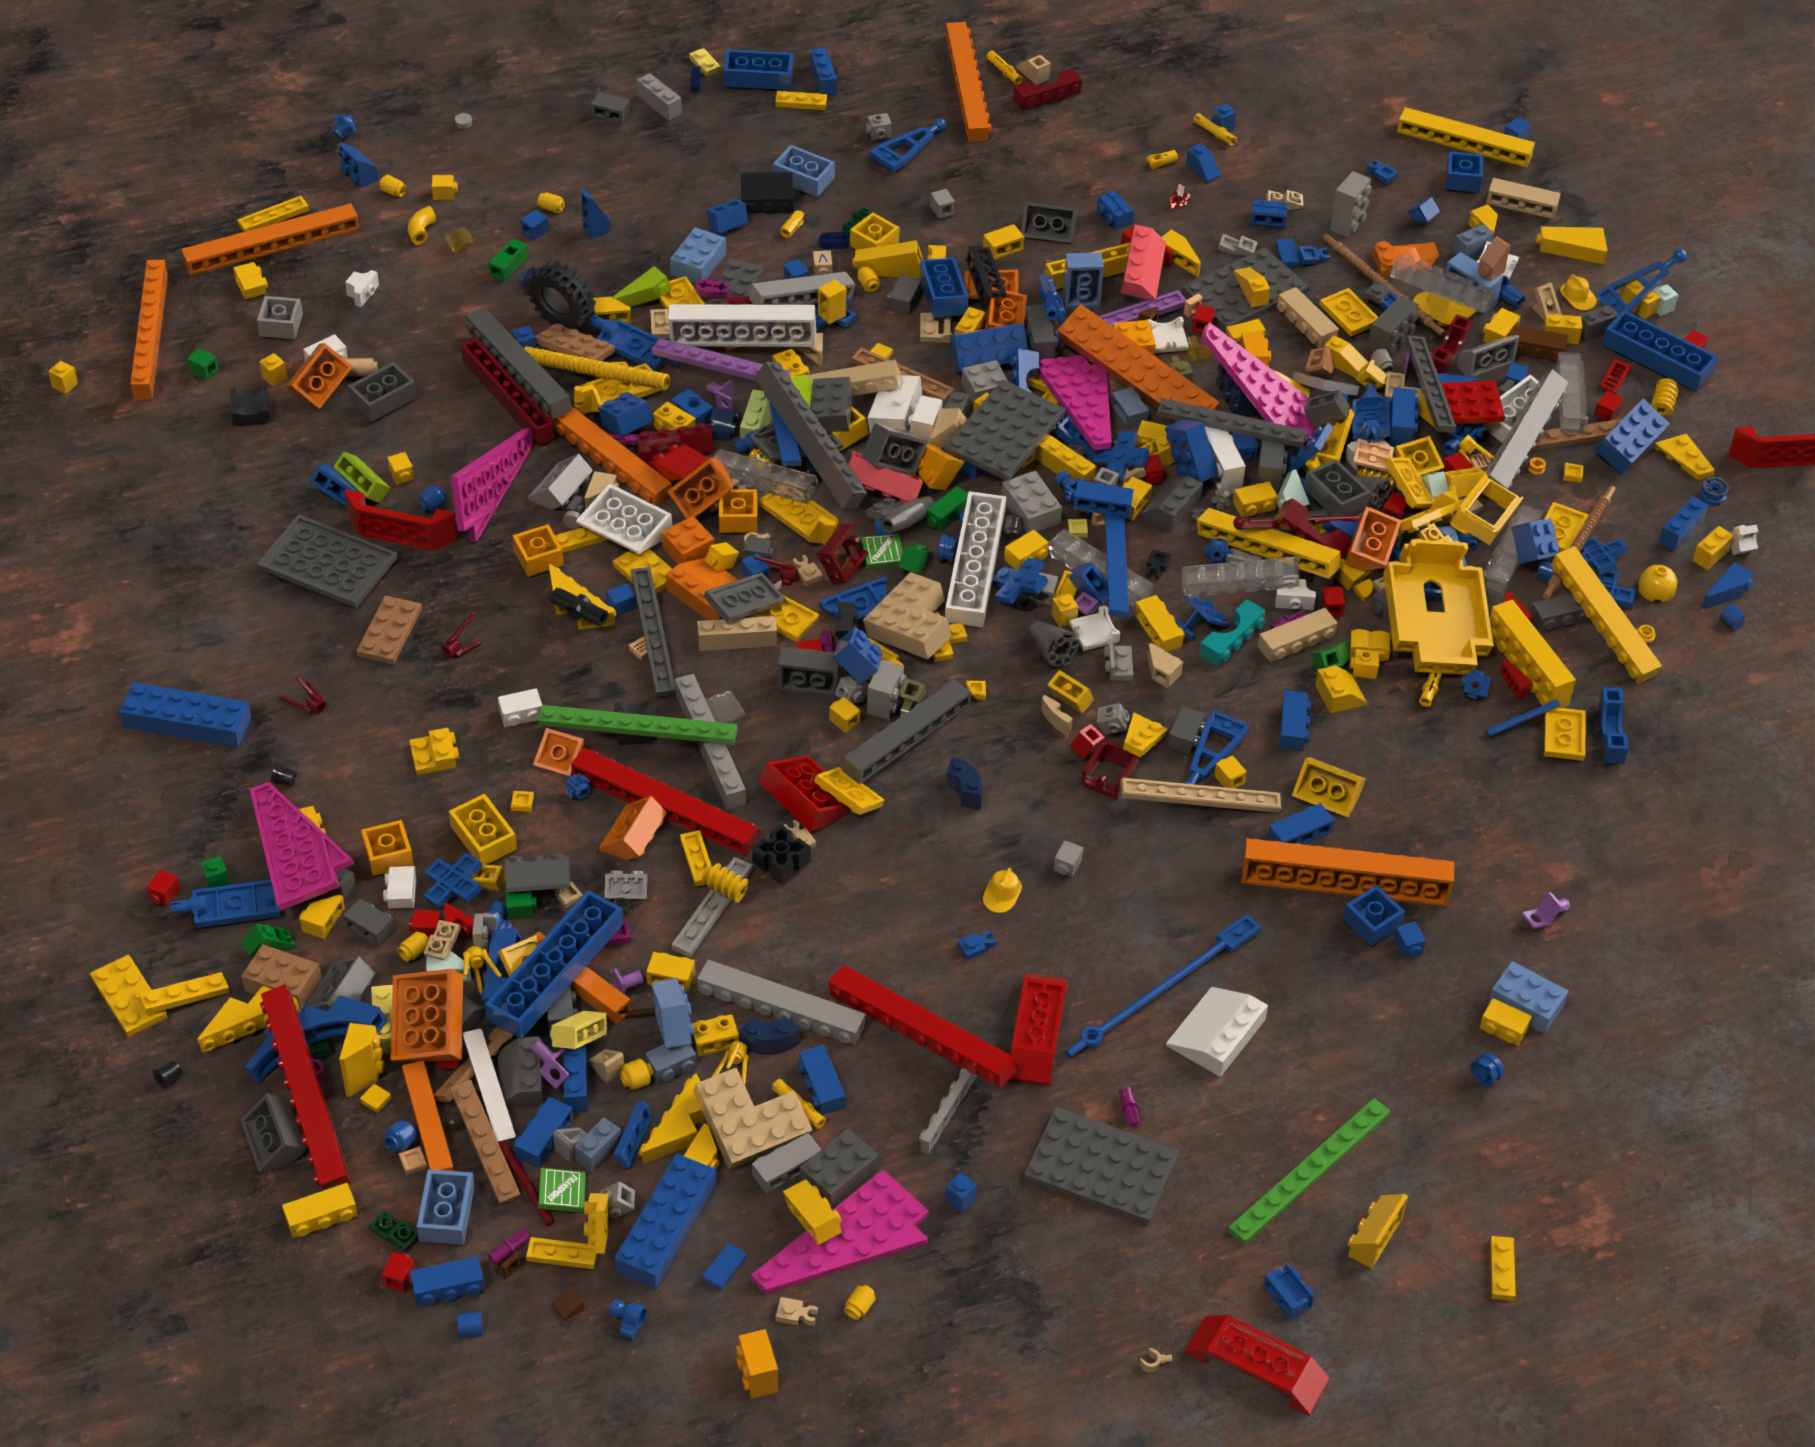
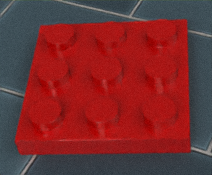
M1496 381L1441 383L1455 424L1505 421V414Z

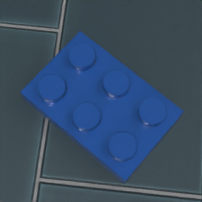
M1329 423L1323 427L1319 426L1314 431L1313 436L1309 435L1305 439L1302 448L1296 447L1293 450L1294 456L1292 455L1286 462L1288 466L1285 473L1288 474L1292 470H1298L1318 453L1332 431L1333 426Z

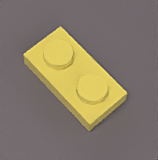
M704 48L689 53L690 60L706 77L721 72V66Z

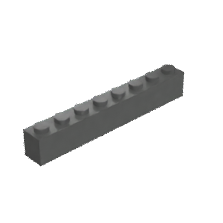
M956 680L943 685L936 693L930 694L926 700L916 704L909 712L903 713L899 719L889 723L885 729L875 733L868 741L861 743L852 752H848L843 758L842 771L858 784L863 783L969 707L971 691Z

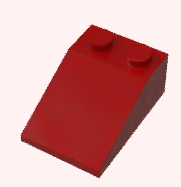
M676 443L667 447V452H659L653 455V460L647 462V464L668 481L685 478L710 458L685 444L677 445Z

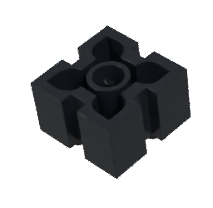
M780 824L770 832L769 840L763 838L752 847V862L763 871L769 869L770 877L783 885L793 877L794 869L800 871L811 862V846L800 838L794 840L793 832Z

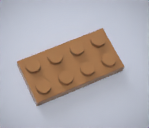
M554 324L535 336L536 344L563 354L602 361L615 352L614 345L593 338L591 335H585L577 330L564 327L562 324Z
M385 595L356 651L357 656L394 665L422 610V604Z

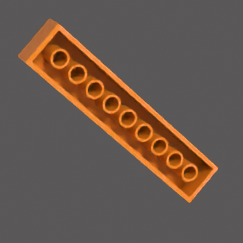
M1082 304L1058 328L1057 331L1061 341L1127 388L1132 387L1142 399L1156 409L1159 408L1161 399L1164 398L1221 411L1219 401Z
M1247 838L1241 883L1350 896H1360L1377 885L1394 901L1448 907L1454 884V862Z

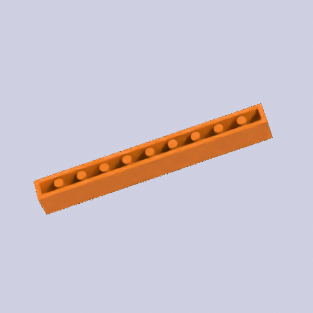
M966 22L946 23V40L968 142L988 141V136L992 131L991 123L988 124L989 113H986L987 105L986 102H983L984 91H982V81H979L980 73L977 70V59L974 60L975 50L973 49V41L969 39L971 37L970 28H967Z
M350 203L181 249L183 261L189 275H194L360 229L356 211Z
M147 260L130 384L134 400H153L168 279L165 260Z
M572 407V411L555 419L545 414L552 421L553 428L558 434L563 435L571 444L580 448L584 454L589 455L597 464L603 466L607 472L616 475L621 483H625L634 493L643 497L646 502L657 507L671 497L668 493V490L672 488L670 481Z

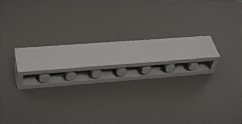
M1553 369L1542 375L1486 470L1488 479L1493 480L1507 490L1513 484L1511 482L1512 479L1519 474V467L1528 459V452L1536 445V438L1543 433V426L1550 421V414L1558 407L1559 399L1566 393L1565 389L1568 382Z
M690 674L675 678L676 696L686 719L715 722L695 675ZM696 741L726 810L746 805V789L726 745Z
M707 960L697 978L698 991L704 995L717 997L724 1002L740 1005L744 1009H751L765 1016L777 1019L785 1017L802 1029H809L820 1033L822 1036L838 1039L842 1043L856 1045L865 1027V1013L711 960Z

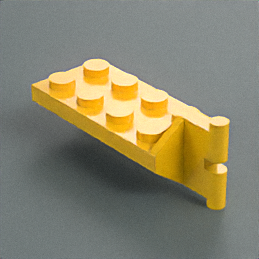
M646 363L633 367L653 371ZM600 378L574 388L575 403L573 408L581 414L599 412L598 407L603 405L605 401L613 400L622 393L629 392L641 398L662 389Z
M1352 409L1348 410L1346 418L1329 422L1333 429L1320 451L1303 465L1306 473L1337 459L1340 461L1354 417Z
M788 482L758 499L759 506L809 542L825 545L836 531L838 518Z
M1448 486V491L1437 495L1430 509L1403 519L1397 536L1404 534V531H1408V533L1419 530L1418 526L1420 528L1431 525L1430 521L1431 523L1438 521L1446 524L1450 523L1461 505L1455 486Z

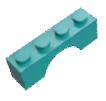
M1246 599L1235 610L1234 624L1237 628L1229 633L1211 632L1201 642L1199 656L1217 667L1223 662L1228 661L1234 651H1238L1246 640L1251 639L1257 629H1261L1264 626L1266 610Z

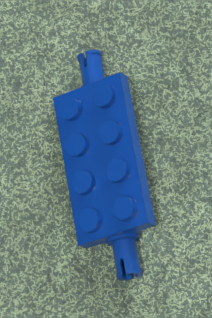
M1046 273L1039 275L1041 283L1038 285V292L1042 300L1046 301L1043 304L1044 311L1049 320L1057 319L1059 325L1063 324L1066 321L1064 316L1067 315L1063 300L1059 292L1056 291L1057 289L1052 277H1047Z
M592 315L589 319L588 324L601 330V334L596 339L614 345L615 353L640 365L646 363L654 372L666 361L676 367H680L683 363L652 355L651 349L659 338L618 318L612 322Z
M1367 384L1363 396L1360 399L1353 400V439H1363L1368 443H1371L1372 439L1373 443H1375L1377 439L1391 436L1389 397H1381L1376 392L1375 384H1371V387Z
M271 879L192 890V897L189 900L171 901L172 915L191 912L194 914L195 928L281 917Z

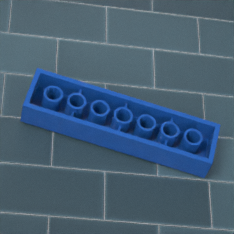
M588 890L485 1003L487 1020L522 1039L624 924L622 908Z

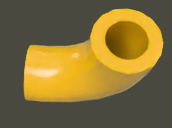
M431 206L417 211L409 220L407 232L415 245H422L427 241L428 233L425 228L436 222V216Z

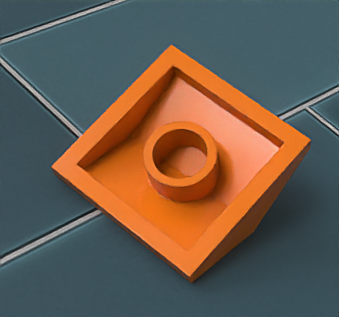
M546 728L533 766L568 777L572 776L571 763L582 751L584 739Z

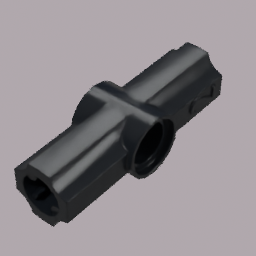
M556 588L550 597L551 603L567 610V613L573 619L579 620L583 618L597 626H603L608 617V611L592 604L591 600L583 594L576 596L562 588Z

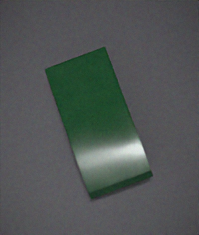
M861 207L853 212L851 220L843 224L842 231L850 234L851 228L874 212L868 208Z
M383 1210L369 1225V1229L376 1235L404 1251L418 1237L417 1230L403 1219L398 1221L386 1210Z

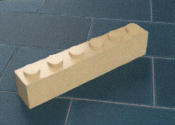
M896 360L807 375L808 379L812 382L813 379L850 377L853 396L900 388V370Z

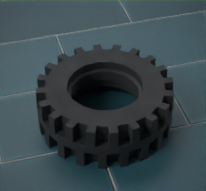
M552 260L547 263L545 262L528 279L529 281L526 283V286L529 289L526 292L528 295H531L529 301L535 304L534 309L542 313L541 317L543 319L546 317L551 325L554 323L562 324L569 329H576L595 310L593 306L596 304V301L592 300L595 295L589 291L591 286L583 281L585 278L576 274V269L571 270L568 264L565 263L562 266L560 261L553 263ZM551 288L558 291L565 298L568 305L561 302Z

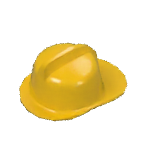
M1572 274L1560 288V293L1576 309L1583 311L1591 310L1597 303L1596 297L1589 290L1588 281L1582 277Z
M1011 868L996 872L986 887L983 902L986 908L992 912H1007L1012 909L1018 899L1022 885Z

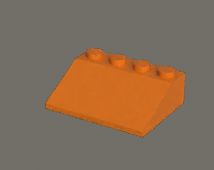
M706 557L680 563L665 574L667 591L706 620L723 619L704 598L705 591L737 581V578L726 570L717 572L705 562Z
M453 969L393 975L391 1061L424 1060L442 1062L462 1059L463 974Z

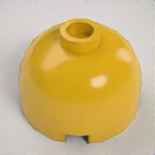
M1652 565L1642 572L1638 582V590L1649 601L1654 602L1656 599L1666 602L1675 596L1678 581L1675 573L1667 566Z

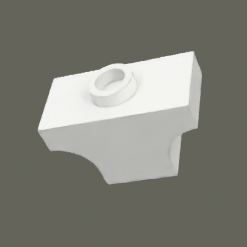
M370 270L367 273L353 272L345 282L347 296L354 298L356 306L362 307L379 286L376 271Z
M1757 524L1746 527L1745 525L1734 527V531L1730 532L1735 535L1731 546L1733 556L1750 553L1758 549L1756 541L1758 533Z
M1286 578L1285 587L1277 589L1275 608L1314 610L1316 592L1307 588L1306 580Z

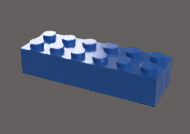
M1625 310L1606 328L1602 345L1696 392L1714 373L1719 357Z
M133 682L119 711L124 728L239 747L251 720L249 703L246 701Z
M676 1153L614 1258L616 1273L657 1289L717 1185L716 1169Z

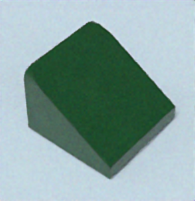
M326 1039L308 1045L313 1059L320 1060L332 1056Z

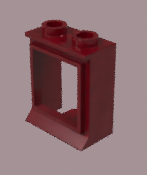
M837 524L838 528L816 555L831 583H847L869 552L867 550H855L853 545H857L860 538L858 536H848L855 527L854 524ZM842 544L848 556L839 566L834 554Z
M1103 740L1083 769L1081 786L1117 800L1121 792V778H1130L1134 771L1138 769L1139 757L1124 750L1123 747L1115 743ZM1103 759L1126 768L1116 782L1115 787L1106 783L1107 778L1104 775H1100L1098 779L1092 777Z

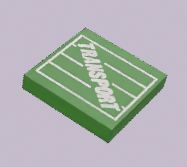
M899 533L861 537L862 549L869 552L865 558L867 569L900 565L903 551Z
M541 1168L538 1209L583 1213L586 1172Z

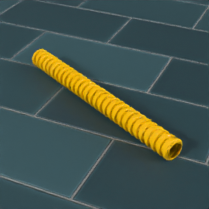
M529 346L524 347L539 365L666 390L670 384L668 374Z

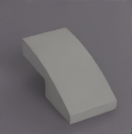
M1223 234L1217 250L1234 255L1248 256L1255 252L1258 242L1244 236L1237 240Z

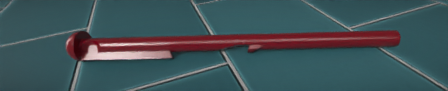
M1361 515L1308 517V520L1313 525L1325 524L1329 521L1358 522ZM1237 516L1233 521V525L1237 530L1281 528L1274 521L1275 518L1243 519L1242 516Z
M475 1089L480 1100L482 1094L479 1090ZM481 1102L482 1107H483V1109H484V1111H485V1114H486V1116H487V1118H488V1121H489V1123H490V1125H491V1122H490V1119H489L487 1110H486L484 1104ZM505 1140L498 1141L503 1155L545 1225L551 1226L554 1223L552 1217L546 1209H538L539 1196Z

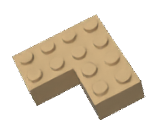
M910 572L863 619L868 637L929 659L952 636L948 619L933 613L945 601L941 583Z
M737 1068L696 1083L693 1090L729 1170L772 1153L777 1147L784 1146L792 1142V1140L812 1132L811 1125L795 1091L754 1107Z

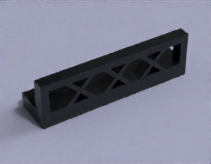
M969 246L965 261L981 306L988 307L991 297L1005 298L1006 291L990 247ZM979 253H986V257H983ZM985 263L986 265L990 266L991 268L988 269L987 267L983 266V264ZM990 275L991 277H993V278H995V279L992 280V279L988 278L987 276ZM993 286L999 291H992L991 287Z

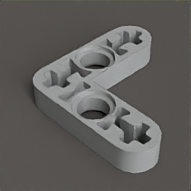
M1295 371L1292 380L1310 387L1332 392L1340 390L1341 393L1358 395L1360 388L1357 385L1325 380Z

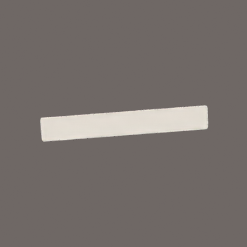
M482 1029L464 1032L463 1037L497 1141L515 1138L516 1135Z

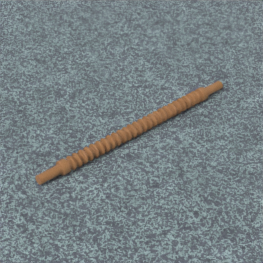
M1328 234L1323 236V240L1332 246L1337 254L1346 259L1360 273L1366 275V278H1369L1372 283H1380L1390 289L1389 291L1397 297L1400 295L1405 297L1391 283L1384 280L1380 274L1374 272V269H1371L1357 255H1354L1351 250L1344 247L1341 242L1335 241ZM1418 308L1417 312H1419L1417 320H1420L1425 327L1431 328L1439 336L1443 337L1446 331L1437 325L1431 316L1425 314V311Z
M1609 486L1606 493L1599 498L1569 548L1575 546L1579 552L1582 550L1611 503V497L1616 491L1614 486ZM1554 572L1549 579L1548 587L1543 593L1544 599H1549L1554 590L1558 589L1563 580L1557 573Z

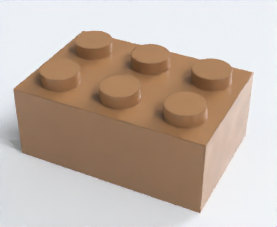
M262 944L241 975L245 992L254 995L262 986L274 989L286 984L292 997L297 999L299 1008H302L320 983L322 975L319 963Z

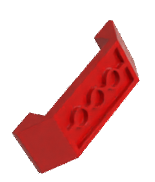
M1754 427L1735 428L1728 456L1750 468L1815 465V434L1758 437Z
M347 489L345 491L348 517L360 536L430 551L456 542L458 539L455 512L436 509L432 519L367 506L364 493Z
M1026 973L1011 1048V1056L1015 1057L1016 1072L1010 1080L1050 1086L1069 979Z
M1228 1314L1205 1316L1184 1351L1185 1354L1203 1363L1211 1356L1290 1396L1288 1406L1308 1416L1313 1411L1330 1379L1312 1356Z

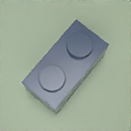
M1482 224L1458 234L1455 237L1453 252L1456 255L1461 252L1470 258L1480 255L1484 250L1486 242L1493 241L1494 233Z
M1132 387L1112 393L1111 407L1127 430L1140 426L1142 420L1147 421L1149 409L1147 405H1144L1140 395Z
M664 1044L645 1053L646 1064L650 1063L653 1069V1077L658 1084L663 1081H669L673 1077L683 1072H689L697 1067L696 1053L690 1044L666 1048Z
M603 1118L574 1146L576 1162L593 1173L615 1151L621 1139V1129L606 1118Z

